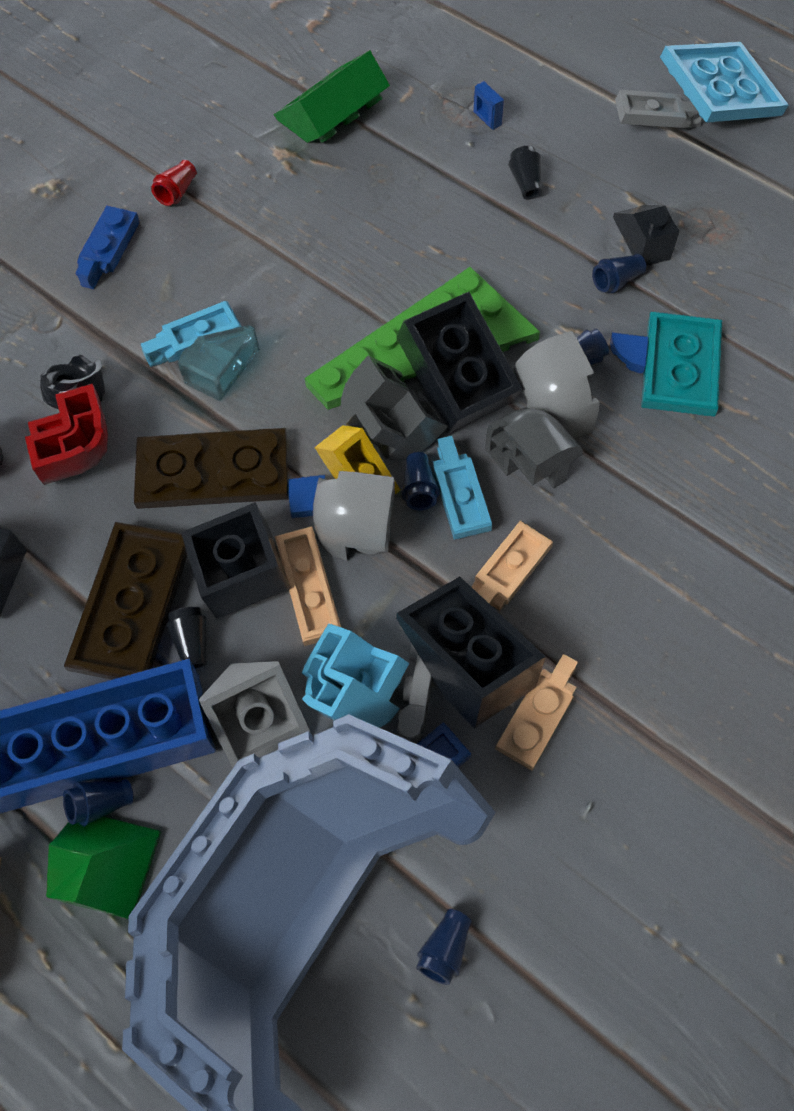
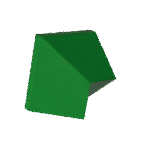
M102 817L86 826H82L80 823L72 825L68 822L49 844L46 897L129 919V915L139 902L162 832L107 817Z

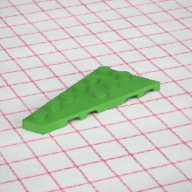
M468 267L307 376L305 384L312 394L329 410L341 406V397L346 382L367 356H371L402 372L403 376L400 379L402 382L416 377V373L396 338L403 321L466 292H470L502 352L508 351L511 345L526 341L527 344L538 341L540 331L471 267Z

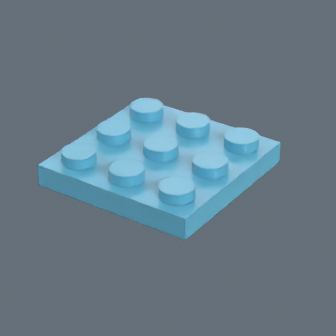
M741 42L665 46L660 56L669 73L676 79L684 94L690 99L699 112L700 117L706 123L782 116L789 106Z

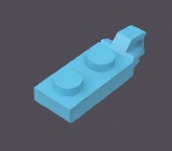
M223 301L163 325L162 331L155 335L156 338L141 343V348L149 366L152 367L167 361L181 360L243 334V331L228 301Z
M452 436L437 439L439 445L437 451L440 460L433 461L434 476L440 490L454 540L491 531V518L471 457L468 458L467 454L458 455Z

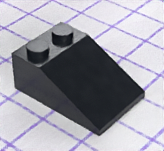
M460 576L397 612V621L442 694L474 729L536 688L546 656Z

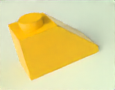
M342 425L314 447L335 479L338 478L339 471L392 477L363 428ZM395 481V494H397L401 489Z

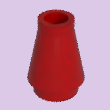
M182 160L174 167L156 175L151 186L154 197L165 206L178 204L192 179L197 175L195 166L188 160Z

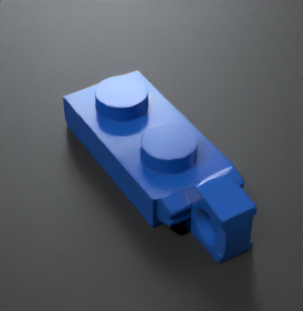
M106 205L77 260L78 268L75 274L79 278L81 287L94 290L102 273L114 272L139 225L140 220L137 212Z

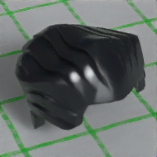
M77 354L72 357L69 364L51 366L46 373L44 372L40 376L43 401L47 405L59 409L56 394L93 384L101 402L103 400L102 396L105 394L101 361L97 360L93 363L83 355Z

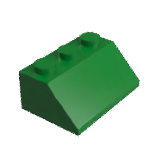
M371 50L338 67L274 113V116L281 124L308 143L319 139L322 143L337 133L335 126L342 122L345 126L360 116L358 109L365 105L368 109L382 100L383 97L380 93L387 89L390 84Z

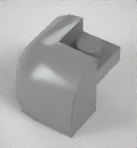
M569 331L548 338L527 350L518 359L513 369L523 389L522 395L527 403L526 407L546 411L557 419L573 438L592 433L599 413L600 402L597 398L592 399L587 377L593 375L594 372L574 332Z
M339 471L337 479H318L313 502V521L316 535L322 547L333 557L347 561L350 548H356L357 551L365 554L388 552L390 520L395 496L394 477Z

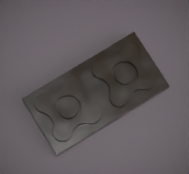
M286 428L137 437L134 505L137 509L288 500Z
M120 522L114 523L64 664L67 671L113 680L152 668L188 556L182 534Z

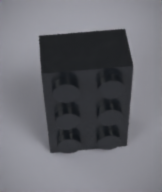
M466 292L403 321L396 338L428 398L447 423L446 431L448 434L511 404L523 390L470 292Z

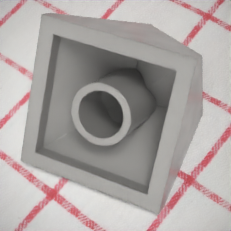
M278 661L230 664L199 699L232 768L239 759L252 754L262 757L278 750V743L307 731L310 732Z

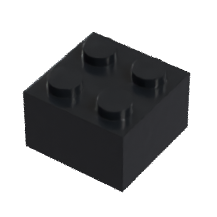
M256 502L181 532L200 596L216 619L291 589L269 526Z

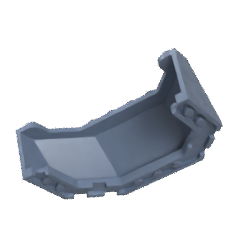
M348 714L334 720V727L315 735L307 731L278 743V750L267 755L257 757L255 754L238 760L129 915L128 934L134 937L133 960L127 961L125 999L131 1002L130 1027L123 1030L122 1050L188 1111H302L298 1104L281 1091L277 1020L379 857L435 835H439L458 845L471 844L483 835L496 813L451 759Z

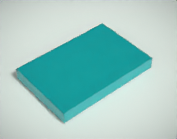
M650 311L647 326L648 344L643 375L641 408L715 417L718 411L722 320Z

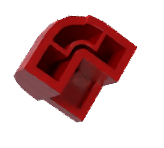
M93 384L56 394L60 413L28 422L31 435L26 436L25 440L32 469L44 485L90 470L99 464L107 452V424L99 396Z

